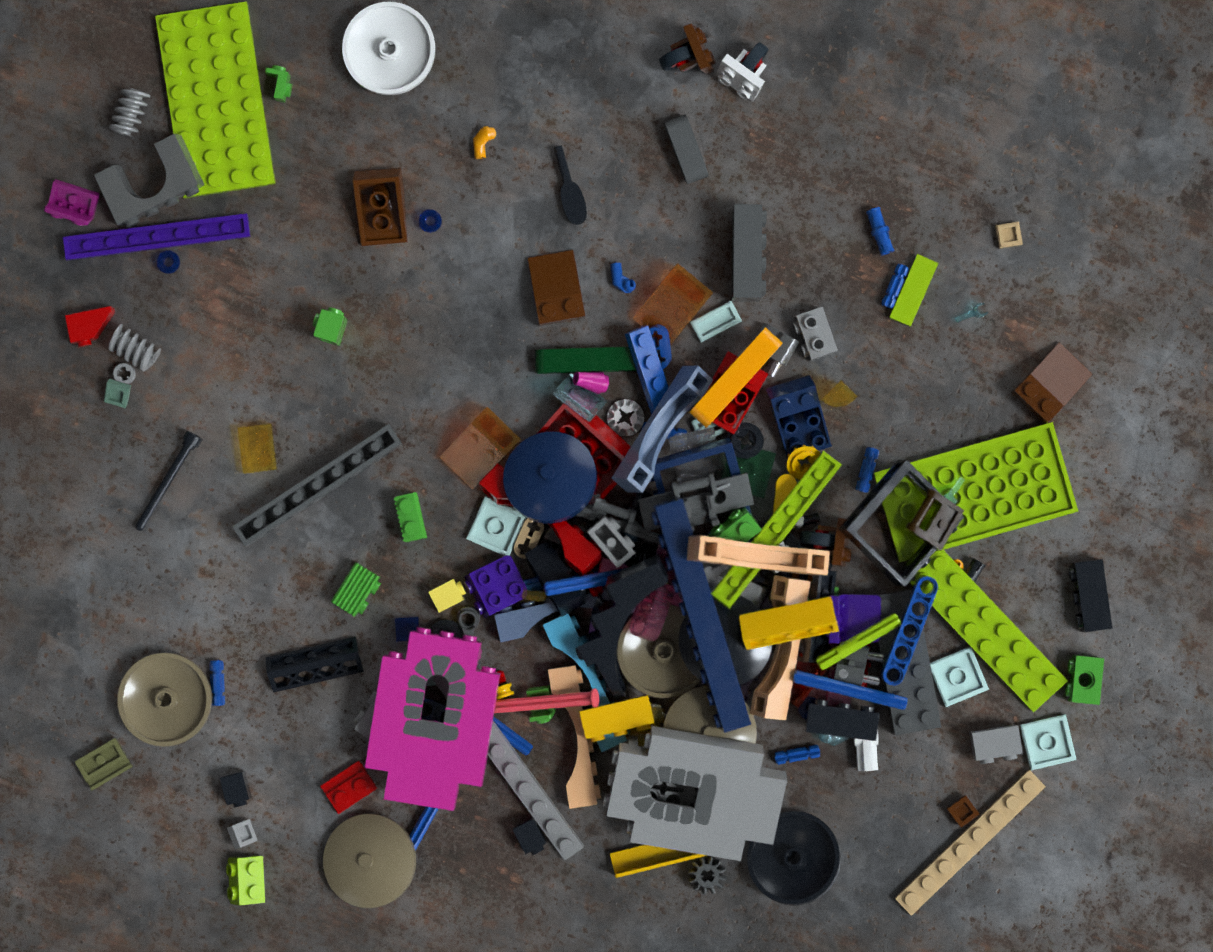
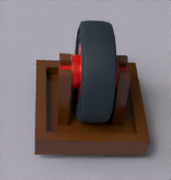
M692 23L683 26L687 38L670 45L671 51L659 59L663 71L679 68L681 72L697 66L705 74L715 71L713 67L716 64L712 52L708 48L706 49L704 45L707 43L706 36L700 27H696Z
M838 518L837 527L818 525L815 532H801L800 543L813 545L815 550L830 551L829 555L833 556L832 565L846 567V562L850 563L852 549L848 548L849 539L838 529L846 519Z

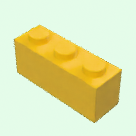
M648 695L579 711L585 738H591V742L604 740V735L613 733L614 737L628 734L627 729L636 728L637 731L647 730L651 728L650 724L654 723Z

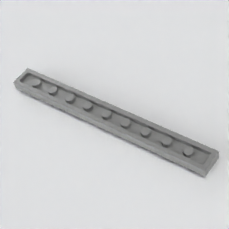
M441 675L431 676L444 696L448 698L449 683L447 679ZM493 720L488 756L564 860L568 859L584 848L585 845Z

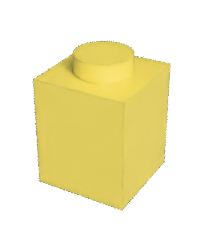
M452 579L428 593L440 613L465 600L463 595L466 594V591L460 581L456 583Z

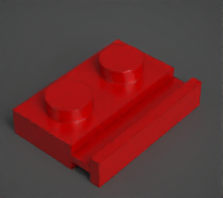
M360 760L320 786L338 814L378 789Z

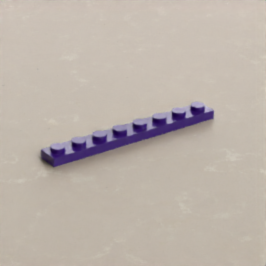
M246 213L63 237L65 259L69 261L250 238L251 234L249 218Z

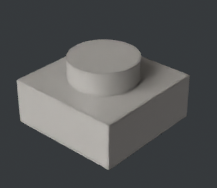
M250 819L227 827L234 849H239L258 841Z

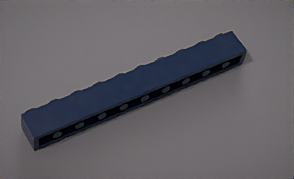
M679 497L654 505V512H651L652 520L655 526L659 525L661 534L658 535L659 543L662 549L666 548L668 557H665L668 571L673 570L675 577L672 580V585L675 593H680L682 602L678 603L682 616H687L689 624L685 625L689 639L693 638L696 645L692 650L696 661L700 660L703 668L699 670L703 684L707 683L710 691L706 692L709 705H714L716 714L713 715L717 729L721 728L724 733L751 725L702 562L687 560L689 537L694 535L683 499Z

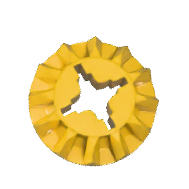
M804 444L800 448L794 447V451L788 454L786 462L789 474L801 480L821 454L820 451L814 446L810 447ZM807 457L809 463H804L803 466H801L799 460H804Z

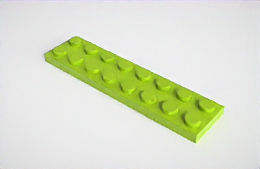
M944 549L942 551H935L930 557L931 561L924 568H920L915 574V580L910 581V583L914 586L917 579L924 576H929L936 580L938 590L932 606L1019 698L1035 712L1068 680ZM924 580L920 585L923 593L927 594L932 590V584L928 580Z

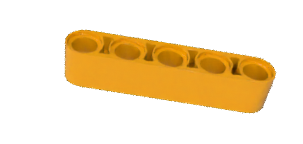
M765 327L689 413L707 428L783 342Z

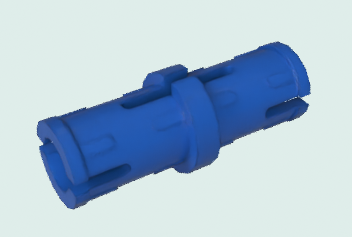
M876 207L866 211L873 230L871 234L876 239L880 256L894 252L895 250L888 234L890 230L885 225L881 208Z

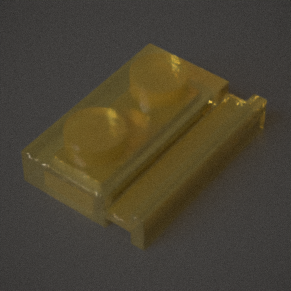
M272 424L239 427L238 436L243 474L278 470Z

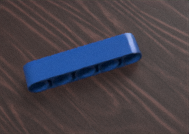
M920 577L915 582L901 618V625L898 626L881 671V678L888 685H898L904 679L938 590V584L932 577ZM924 580H928L932 584V590L927 594L923 593L920 589V585ZM916 602H920L924 607L923 613L918 616L912 612V606ZM907 624H912L915 627V634L908 638L904 635L903 629ZM899 646H903L907 650V655L904 659H898L895 656V650ZM891 668L897 669L899 674L895 681H889L886 676L887 671Z

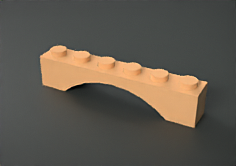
M690 536L687 560L807 575H828L830 551L752 544L706 536Z
M774 575L770 597L774 608L806 602L809 595L810 581ZM801 639L776 644L769 670L754 690L750 714L768 719L786 720Z
M576 665L548 669L551 693L553 695L580 692L579 684L583 683L581 669L577 670ZM584 706L565 707L574 723L578 742L576 764L566 784L569 809L597 805V799L601 798L599 785H594L593 776L597 775L596 762H591L590 753L594 752L593 742H591V739L585 738L579 712L583 710L582 707Z

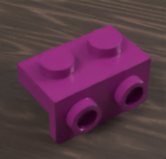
M55 179L52 184L49 202L44 207V212L50 213L54 218L71 220L72 223L79 226L88 225L94 219L100 193Z

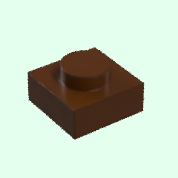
M966 795L946 808L960 828L979 815V812Z

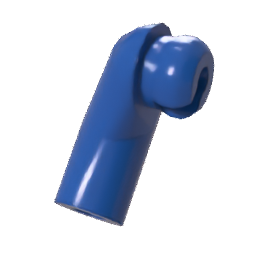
M610 264L613 286L623 293H631L635 290V281L628 279L622 274V264Z

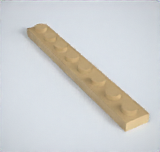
M1028 769L913 879L895 899L912 916L1046 786Z

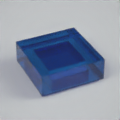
M419 617L395 618L396 641H409L410 632L412 630L416 631L417 627H419Z

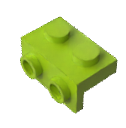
M263 856L228 857L226 873L229 877L227 896L230 904L249 905L265 903Z

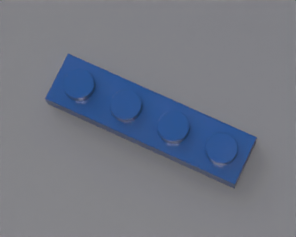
M645 325L625 333V337L652 415L669 387L649 327Z

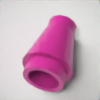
M602 371L575 372L573 384L600 394L607 391L609 377Z

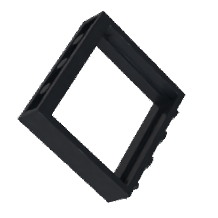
M897 460L838 529L896 586L905 587L910 581L915 580V574L920 568H924L929 564L931 555L938 550L924 542L897 573L857 533L859 528L904 476L924 496L928 488L941 494L908 460ZM935 501L933 502V505L937 508L939 504ZM961 516V518L959 519V521H958L957 525L955 526L954 530L952 531V533H954L955 531L958 530L957 526L960 524L961 520L964 518L963 516Z

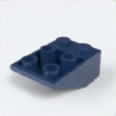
M810 375L766 389L787 459L788 454L794 451V447L800 448L803 444L810 447L814 446L818 451L832 447L816 386Z

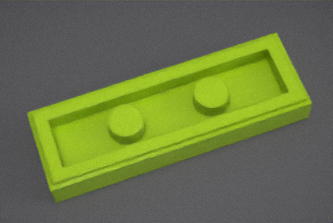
M919 254L916 255L889 316L890 319L911 327L938 266L937 262Z

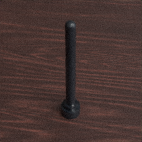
M188 430L182 438L184 439L182 442L183 447L136 524L138 531H142L146 527L190 451L200 446L203 439Z

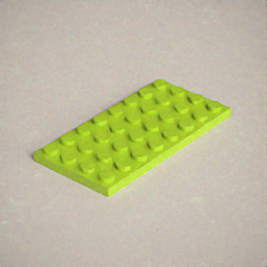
M247 1L155 16L173 134L182 135L205 185L199 188V193L190 197L185 195L183 198L276 184Z
M1053 422L910 462L942 496L965 510L962 514L964 518L957 526L958 530L950 535L943 547L944 550L1078 512ZM885 469L874 473L876 484L883 478V476L889 471V469ZM905 476L882 502L899 562L909 560L925 542L905 530L908 522H912L925 499V496ZM933 504L919 527L922 530L925 529L936 510Z

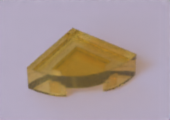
M523 590L522 598L529 601L544 602L546 594L541 591Z

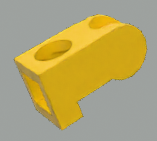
M783 474L776 480L773 514L797 485L792 475Z

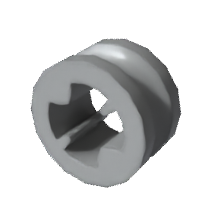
M122 363L115 367L113 375L116 381L130 384L134 381L136 372L131 365ZM122 368H126V371L131 373L130 377L127 376V380L119 376V371L122 372Z

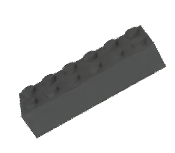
M913 589L879 595L881 597V620L896 613L901 621ZM919 602L914 603L912 606V612L916 616L921 615ZM907 624L903 629L904 635L908 638L912 637L915 634V627L912 624ZM898 627L881 636L880 641L876 642L878 653L884 654V658H882L884 661L880 662L881 671ZM923 628L903 681L895 686L888 685L883 681L886 693L907 698L905 710L888 706L893 735L941 727ZM899 646L895 650V656L898 659H904L907 655V650L905 647ZM895 668L889 669L886 674L889 681H895L899 675Z

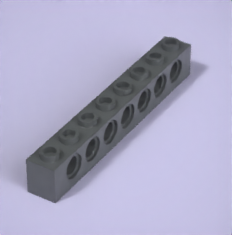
M388 424L232 526L244 546L248 547L401 447L403 443L391 425Z

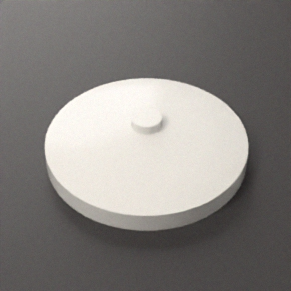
M380 2L361 10L349 23L342 43L343 59L353 79L363 88L380 95H398L418 86L429 74L436 50L432 30L424 17L413 8L397 2Z

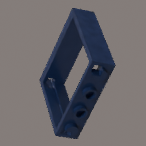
M730 438L657 458L655 472L650 482L655 481L657 490L653 491V494L666 493L660 470L722 452L725 455L730 477L741 474ZM745 506L746 509L751 513L750 506ZM710 532L699 536L708 537V534H710Z

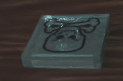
M570 373L553 394L590 422L604 407L607 400L599 394L574 385V375Z

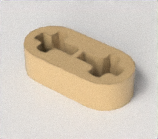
M526 519L514 545V551L518 557L526 559L525 555L520 554L521 549L518 548L519 544L525 543L526 538L531 539L528 545L531 550L537 547L544 531V523L538 522V526L541 527L540 530L534 531L532 537L528 536L530 528L527 527V524L534 521Z

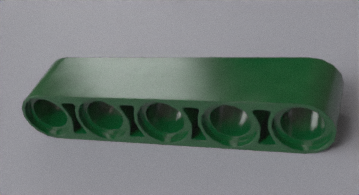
M629 347L534 350L535 374L637 371Z

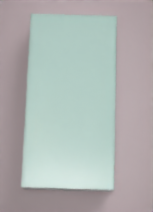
M729 301L690 323L699 341L702 343L742 322L732 301Z

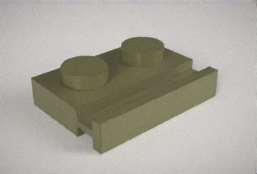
M117 738L112 739L75 761L85 781L89 784L91 791L133 767Z

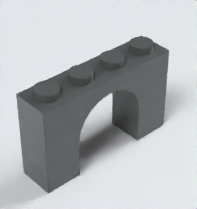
M173 134L154 144L166 170V181L161 191L151 198L144 199L133 191L122 166L112 165L94 175L117 225L126 226L127 228L139 223L138 219L144 216L147 218L159 213V208L165 205L166 207H171L179 203V198L185 195L187 197L193 196L200 192L199 188L205 186L182 135Z

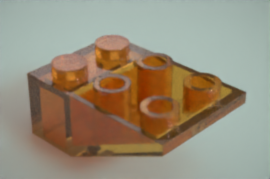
M677 263L633 317V320L640 326L648 325L649 329L656 324L666 327L671 346L712 297L713 292ZM657 331L652 335L654 337H657L658 341L662 337V335H659Z
M487 406L440 458L473 490L519 444L521 439Z

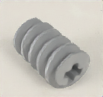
M133 88L122 89L121 94L126 98H118V103L123 107H115L114 110L119 115L112 116V120L117 124H110L109 129L119 135L135 139L131 136V133H138L139 130L134 127V124L142 123L137 118V115L145 114L139 108L140 106L148 105L142 99L150 98L151 95Z
M120 324L110 339L109 351L114 352L117 350L116 354L118 357L125 355V361L130 362L132 360V365L135 367L140 365V370L143 372L148 370L159 357L161 348L154 352V343L146 347L147 339L144 338L138 342L139 334L136 333L131 338V329H127L123 333V324Z

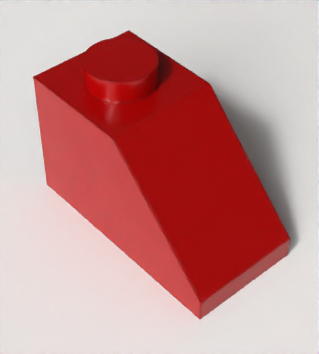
M112 306L65 315L70 343L77 344L78 347L92 345L91 341L99 338L115 314V309Z

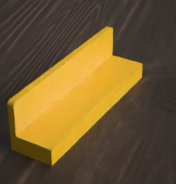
M831 597L739 616L742 638L747 650L839 631Z
M639 845L610 853L615 878L706 856L649 845Z

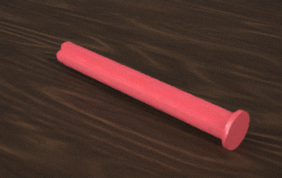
M595 688L591 692L496 700L494 713L586 705L598 707L599 693Z

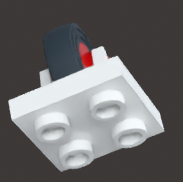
M759 42L750 52L744 49L736 60L727 54L717 70L716 76L718 80L725 86H731L737 90V94L741 98L749 99L753 102L765 82L759 76L767 66L762 60L766 56L768 48Z

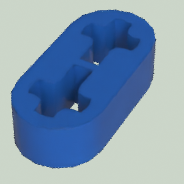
M656 324L649 330L651 336L656 331L659 335H662L659 339V344L657 337L652 336L657 354H659L660 350L661 357H665V360L661 363L662 369H664L672 360L669 333L666 327Z

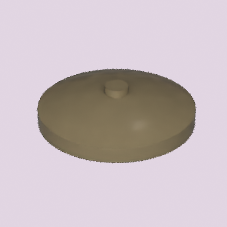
M660 604L639 611L626 623L619 637L617 655L622 673L633 687L652 697L671 698L680 696L694 688L701 681L690 672L680 653L679 631L685 616H682L678 606Z
M157 653L142 658L126 672L118 690V710L124 725L136 738L154 746H174L194 737L205 725L212 707V691L205 673L192 660L174 653Z
M708 686L693 688L678 697L669 708L663 724V728L756 743V723L746 703L751 725L724 733L721 728L717 729L713 719V715L716 714L714 705H709L706 692H710Z
M378 814L354 816L341 823L333 831L326 843L323 855L325 877L334 893L343 901L361 908L385 906L398 899L412 882L416 869V852L413 842L406 830L391 818Z

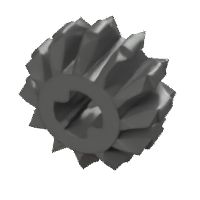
M708 856V862H705L704 857H699L700 865L693 860L691 863L696 870L688 869V873L695 876L689 878L688 881L689 883L697 881L693 887L695 891L703 886L702 894L706 895L707 888H710L711 893L715 894L714 885L719 889L723 888V885L718 880L726 881L727 876L719 875V873L726 871L725 866L717 868L721 864L720 859H717L712 864L713 856ZM712 870L711 875L713 878L711 880L709 878L703 880L701 878L703 877L702 871L708 872Z

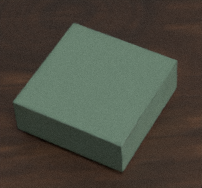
M109 379L106 384L103 402L126 408L131 385Z

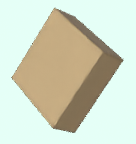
M1019 222L995 226L999 249L1023 244Z

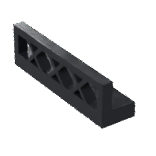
M828 570V575H813L808 595L810 601L830 597L834 594L837 571ZM800 574L799 579L807 581L808 575ZM826 634L801 639L799 646L801 644L804 646L803 657L797 655V661L817 663L816 658L827 652L829 637H826Z
M356 636L265 657L266 671L273 693L364 672ZM351 660H356L357 665L351 667L343 665ZM325 666L333 667L332 671L329 672L321 671V669ZM304 671L311 673L308 677L298 676L300 672ZM282 676L288 678L286 682L276 684L275 678Z

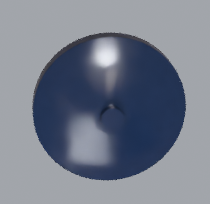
M543 432L525 439L512 451L504 468L503 484L509 501L521 515L539 523H559L577 515L590 502L597 484V469L592 455L581 441L561 432Z

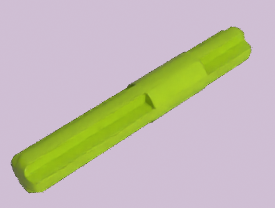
M896 613L889 615L817 657L816 661L819 667L824 670L901 625L898 615Z

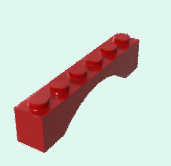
M497 464L479 482L480 489L497 505L512 506L504 489V468ZM566 521L548 524L561 542L566 564L578 575H587L602 560L599 545L592 539L588 541L578 526H571Z

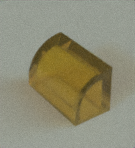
M840 380L820 400V404L828 409H841L853 402L858 396Z

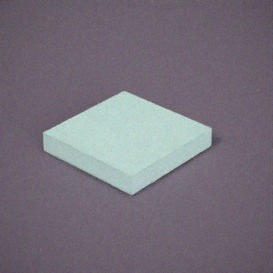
M484 497L466 539L504 556H510L526 517L515 509L506 505H497L490 498Z
M971 646L930 663L933 679L945 707L989 690Z
M1066 714L1020 724L1030 770L1077 760Z

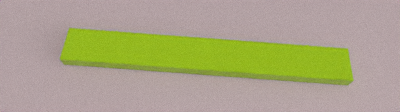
M823 451L751 543L779 546L842 464ZM732 566L712 591V597L727 609H730L760 569Z

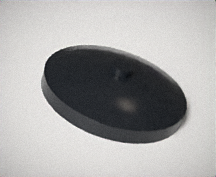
M742 596L738 597L730 609H727L713 598L739 685H742L752 680L762 671L770 657L772 645L747 650L742 638L739 616L762 610L752 601ZM685 616L679 631L680 653L690 672L702 681L699 670L703 668L700 660L696 661L692 648L696 647L694 639H689L685 625L689 623L687 616Z
M788 811L779 815L773 845L750 841L747 864L754 884L764 895L780 904L799 906L816 901L833 886L841 867V851L833 831L821 819L805 812Z

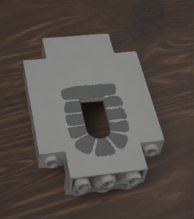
M652 726L650 734L646 733L644 747L638 746V737L629 735L627 743H619L618 751H613L611 764L615 765L614 772H609L607 786L611 787L609 794L605 793L603 807L607 808L608 817L628 820L626 833L630 834L631 843L741 861L745 840L773 845L787 784L786 771L761 767L764 757L763 745ZM658 782L698 788L694 807L657 801L651 796L650 790Z

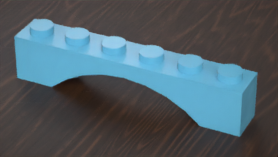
M568 613L563 617L560 616L543 624L552 646L574 659L583 669L592 689L596 688L598 690L599 706L614 703V700L609 701L606 695L608 692L605 686L606 682L604 679L599 680L595 665L587 667L585 661L580 660L576 653L579 638L577 629L580 626L575 615L570 617ZM610 733L604 735L605 739L597 741L601 752L619 743L627 741L625 735L614 737V734Z

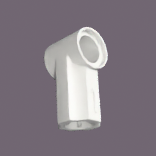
M878 730L876 741L853 738L854 746H856L857 770H878Z

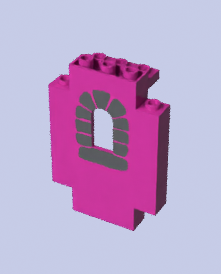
M417 627L416 631L412 630L410 632L406 658L403 657V653L389 651V655L385 654L382 656L365 768L388 771L384 800L454 811L459 783L479 787L483 785L501 673L495 672L496 668L482 666V669L478 670V663L482 654V641H477L476 636L463 635V638L453 637L454 633L440 631L438 635L430 633L431 629ZM433 675L444 676L449 683L444 723L421 719L426 683Z

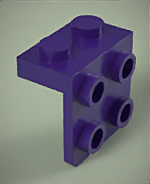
M509 555L464 576L466 580L464 581V586L469 594H473L476 600L474 606L479 615H483L484 618L525 599L529 595V591L512 557Z
M861 594L831 595L839 631L828 633L826 637H829V643H840L881 621V597L879 595ZM881 637L874 640L873 642L880 641Z

